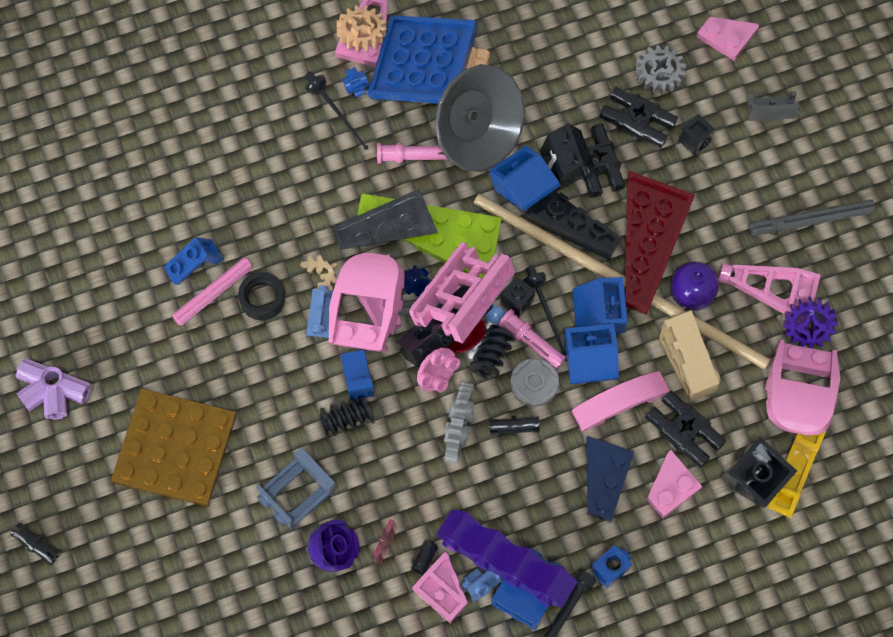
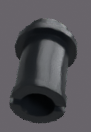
M424 541L416 559L411 561V570L417 574L424 575L428 571V566L438 547L429 541Z

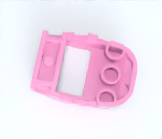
M362 253L353 256L345 262L339 273L329 304L330 344L387 353L388 348L385 345L389 334H394L397 325L395 322L403 306L401 293L404 288V271L397 260L387 255ZM342 294L386 300L382 325L376 326L339 320L338 312Z
M780 340L765 387L768 396L766 401L767 414L774 425L782 430L803 435H818L829 428L837 404L840 384L837 350L827 352L786 344L784 340ZM786 369L830 378V386L828 388L781 379V371Z

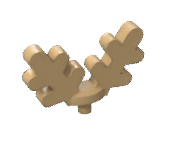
M321 255L317 256L318 261H314L309 256L307 258L308 261L301 262L302 269H307L309 274H312L316 269L317 274L324 281L317 284L318 288L323 285L329 287V291H334L331 284L335 285L337 282L336 274L333 270L338 267L336 263L330 265L327 261L323 260ZM324 269L328 270L327 274H322Z

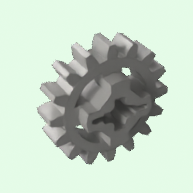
M656 45V50L653 51L652 48L648 47L647 53H640V58L636 61L635 75L639 76L638 83L645 82V90L651 87L652 93L660 89L661 94H664L665 89L668 88L670 92H673L674 85L677 87L681 85V81L684 80L686 64L682 63V56L676 57L677 50L669 52V46L661 50L660 46Z

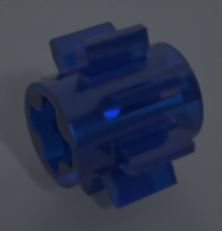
M414 265L413 269L404 271V291L408 295L413 292L416 297L419 296L432 281L427 277L429 272L425 268L420 270Z

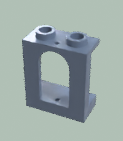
M300 448L294 454L295 460L265 486L261 487L258 485L256 487L259 494L257 496L259 502L266 509L270 506L275 512L273 515L282 526L287 524L291 530L336 491L335 482L303 448ZM305 470L320 488L291 512H284L275 502V497Z

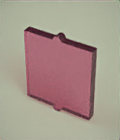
M389 519L372 556L375 564L379 566L397 530L395 522Z

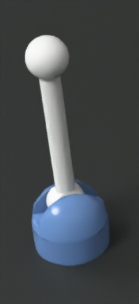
M492 305L493 308L485 315L488 322L486 325L487 329L490 328V325H498L506 314L503 309L496 305ZM481 342L468 351L467 355L470 359H473L474 354L477 353V348L481 345Z

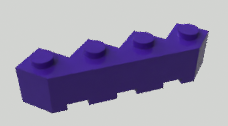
M452 509L436 533L443 540L442 545L452 552L457 551L466 556L479 568L490 570L505 579V582L516 589L519 587L536 597L537 601L546 607L553 605L562 608L578 582L562 567L545 563L530 548L514 545L500 531L483 527L467 512Z

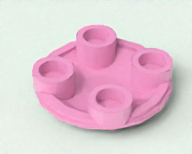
M440 348L433 351L425 358L417 374L419 387L424 391L436 390L443 392L446 390L449 379L460 366V359L449 348Z

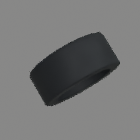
M268 272L250 274L239 286L238 297L241 308L248 317L254 320L265 321L272 319L284 307L285 293L282 283L276 276ZM257 285L271 286L276 293L274 303L265 308L251 306L247 298L248 292Z

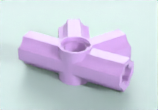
M27 358L21 361L17 367L16 378L29 383V385L16 394L29 412L44 402V416L46 419L57 420L67 416L66 398L83 405L91 395L93 387L91 383L65 374L57 367H47ZM59 378L57 383L49 384L52 379Z

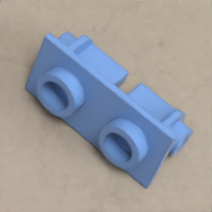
M321 285L319 289H313L306 336L329 338V304L333 291H329L327 286Z
M476 569L463 578L464 582L461 583V586L466 592H469L472 601L475 602L480 597L486 596L493 587L504 579L488 569L485 570L484 574Z

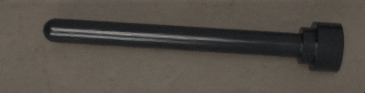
M578 571L574 578L578 581L575 588L544 637H556L582 594L587 593L595 585L597 580L585 571Z

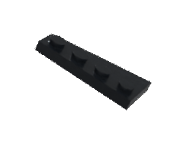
M419 189L331 227L341 250L438 234Z
M552 191L529 207L525 214V220L608 260L611 259L620 243V236L599 220L594 221L587 215V211L580 206L578 208L574 206L562 192L559 194L556 191Z

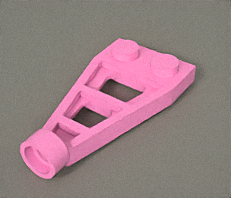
M363 0L359 10H363L364 6H367L368 9L369 5L381 7L380 13L383 15L382 20H386L387 29L388 0ZM339 39L335 57L375 67L382 44L377 42L376 49L369 46L368 51L360 48L357 52L354 46L348 49L347 42L341 44Z
M723 263L718 280L721 283L732 285L785 314V311L791 312L790 304L799 305L798 299L800 298L803 302H807L808 296H811L814 302L820 274L799 268L749 265L732 266ZM731 273H735L734 277H730ZM750 274L764 276L766 278L764 289L759 290L748 285L746 282L747 276ZM781 279L791 282L792 287L788 299H781L770 291V285L773 280Z

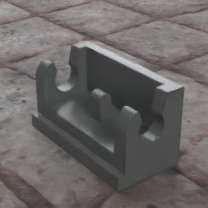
M790 92V95L785 97L755 98V94H749L746 99L748 120L795 119L799 109V102L795 101L797 93Z

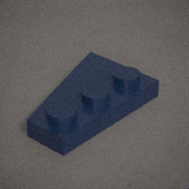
M587 436V515L611 523L634 451Z

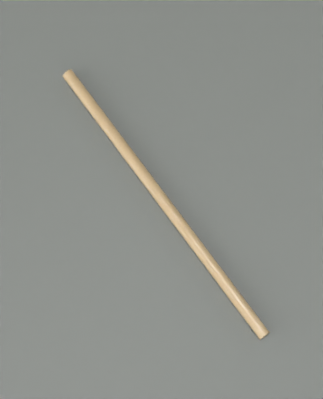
M480 193L477 195L474 201L475 205L496 217H501L503 221L603 278L623 277L625 290L624 275ZM655 294L651 304L671 317L687 312ZM694 316L702 335L758 367L766 369L771 359Z

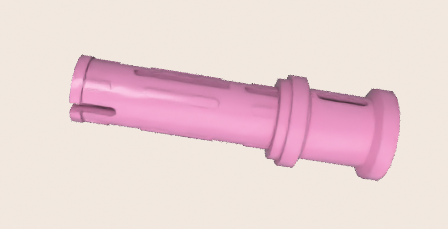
M377 143V164H381L382 161H396L397 164H401L403 160L448 159L444 153H439L443 152L439 146H403L401 143L381 145V143Z
M510 309L503 316L498 326L504 327L515 336L516 341L520 342L522 340L553 365L555 369H558L566 359V356L562 355L531 329L532 326L529 322L525 323L514 314L515 311Z

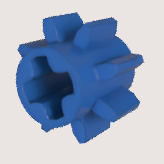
M355 67L346 70L347 76L342 78L348 95L354 93L357 98L366 94L365 88L370 85L364 71L357 72Z

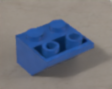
M526 145L489 170L495 191L523 211L560 186V182L541 155Z
M623 277L598 278L573 288L576 327L614 323L615 333H625L627 313Z
M614 323L565 328L563 340L570 385L619 379L618 345Z

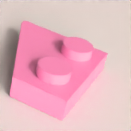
M709 17L697 32L696 38L735 61L758 31L759 25L756 23Z
M670 450L648 495L647 501L664 519L700 491L702 485Z
M444 552L416 582L412 590L451 623L467 606V600L460 587L457 575L453 570L450 558Z

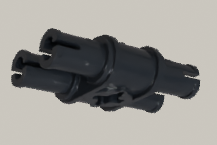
M617 86L613 89L610 100L627 107V112L621 113L605 104L599 115V118L616 125L618 131H624L636 137L638 141L644 139L660 148L665 144L668 135L650 127V123L656 121L673 129L678 120V116L660 108L661 105L659 103L655 104L641 97L639 93L633 95Z
M595 124L591 127V132L596 145L587 148L596 171L581 179L585 181L590 198L603 194L598 175L607 174L613 192L623 190L626 186L620 171L622 164L614 150L615 144L609 140L604 124Z
M671 390L665 395L662 402L677 415V419L670 421L655 406L647 413L645 418L660 431L662 439L665 438L678 450L679 454H685L701 468L710 459V456L694 443L697 437L703 438L715 451L721 449L727 440L711 426V420L704 418L694 408L693 404L687 405ZM691 425L690 430L687 429L685 432L680 433L682 428Z

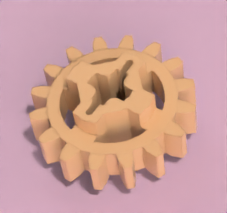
M355 6L354 11L348 8L346 9V15L340 14V20H337V37H340L341 44L347 42V48L350 49L354 46L357 52L360 48L368 51L369 46L376 49L377 42L382 44L383 37H386V20H382L383 15L381 13L376 15L375 8L371 11L367 10V6H364L363 10H359V7Z

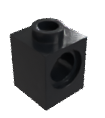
M698 114L682 128L679 142L696 156L712 142L715 128Z
M516 276L501 293L500 305L508 311L513 309L515 311L514 314L520 318L534 302L536 290Z

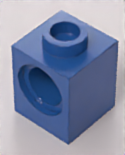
M614 545L592 564L590 571L608 589L630 570L632 566L631 557L623 548L619 549ZM614 560L619 564L620 568L618 570H611L607 567L606 563Z

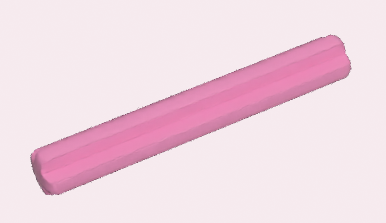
M242 258L177 310L172 315L174 321L180 326L187 322L252 269L250 261L247 258Z

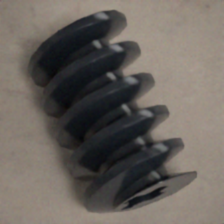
M490 325V328L486 330V336L477 348L478 353L474 354L473 361L469 364V369L484 379H492L491 374L499 375L500 371L495 366L503 367L504 363L499 358L507 359L508 354L503 350L509 351L512 349V346L507 341H516L514 335L497 325Z
M362 395L358 396L357 404L352 398L348 399V407L343 401L339 402V410L333 404L329 406V413L324 408H320L319 417L327 439L328 431H331L334 436H337L338 428L347 433V425L356 430V423L358 421L365 427L367 418L374 424L369 404Z

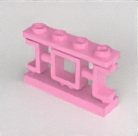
M461 242L410 308L409 313L414 324L419 327L421 325L427 327L432 319L443 322L442 328L445 334L448 336L452 334L455 341L463 343L515 274L510 256L504 254L500 256L494 255L489 263L478 260L479 256L476 248L471 247L469 249L467 243ZM465 268L470 269L468 273L462 272ZM480 273L485 274L483 279L477 276ZM459 283L470 287L462 298L451 295ZM438 303L444 304L441 309L436 307ZM453 308L459 310L456 315L451 313Z

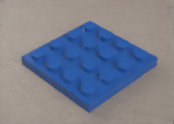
M391 15L386 29V37L383 39L367 93L369 98L438 104L447 85L467 67L478 28L476 20Z

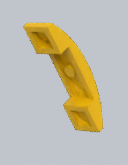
M826 431L818 435L797 433L786 459L797 472L768 504V509L789 518L792 517Z

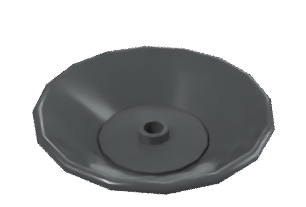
M479 64L463 70L447 85L438 102L435 129L438 145L448 161L462 170L481 172L496 166L513 151L522 134L525 116L522 92L513 76L498 66Z

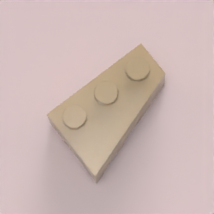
M692 311L665 320L659 340L689 402L716 392L721 381L720 376L712 365Z

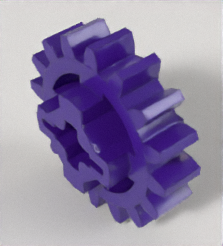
M808 296L807 302H803L800 298L798 299V306L790 304L791 312L785 311L786 320H783L784 328H786V336H791L793 344L799 341L801 347L809 344V347L813 349L815 343L822 347L824 339L829 342L831 341L830 334H836L835 326L838 325V320L835 317V309H830L829 302L822 305L820 297L817 298L816 302H813L811 296ZM810 317H812L811 328H809Z

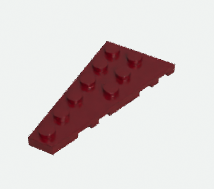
M628 170L625 303L627 308L647 315L695 194Z

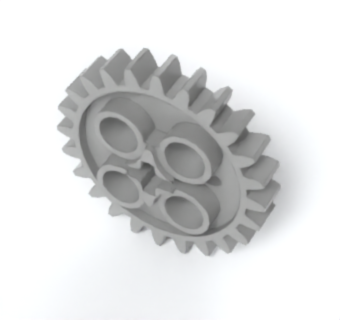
M461 382L457 398H453L452 406H450L448 418L451 419V422H446L444 442L447 443L445 452L446 462L458 463L461 448L465 447L467 438H469L471 427L467 426V422L472 423L474 415V403L472 401L474 384Z

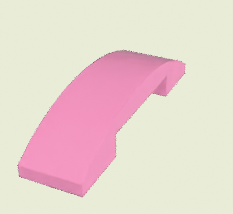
M660 371L610 388L575 407L571 412L583 433L605 423V420L646 401L650 403L664 397L670 390Z

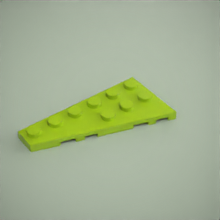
M362 194L357 216L395 199ZM426 205L438 234L400 240L414 245L416 249L443 263H446L453 251L457 249L461 242L467 243L469 249L471 247L476 248L479 256L478 260L489 263L496 252L502 218ZM465 268L462 272L468 273L470 269ZM480 273L477 277L483 279L485 274Z

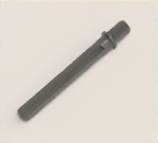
M865 200L775 218L768 216L765 220L751 222L749 230L752 236L767 233L775 235L778 231L872 214L876 210V206L873 200Z

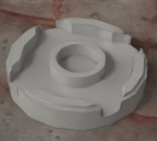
M526 359L520 362L512 371L510 380L511 391L515 398L524 405L532 407L543 406L552 401L557 394L559 387L558 373L553 365L546 360Z

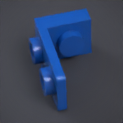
M195 237L164 266V269L173 284L179 285L203 262L218 264L223 259V256L212 239Z
M359 350L341 354L349 399L358 400L359 395H362L363 398L373 397V383L369 374L365 351Z

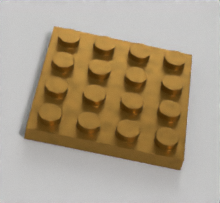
M141 389L111 482L208 507L235 423L236 412Z

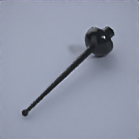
M312 71L308 72L304 76L308 81L305 90L310 94L320 93L363 145V148L367 150L368 145H365L324 91L326 86L324 75L315 76Z
M534 265L525 268L528 277L523 279V281L536 290L563 355L566 356L541 290V286L546 281V275L544 272L537 273Z

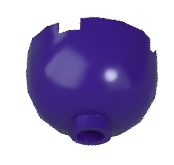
M691 261L684 263L675 271L671 279L670 292L673 300L679 306L691 308L692 311L706 309L714 302L718 294L719 280L716 272L709 265L703 262Z
M334 519L320 524L312 531L308 540L309 557L314 565L323 571L338 572L348 569L353 565L354 559L358 558L359 541L357 534L354 530L350 531L346 526L347 523L342 520Z

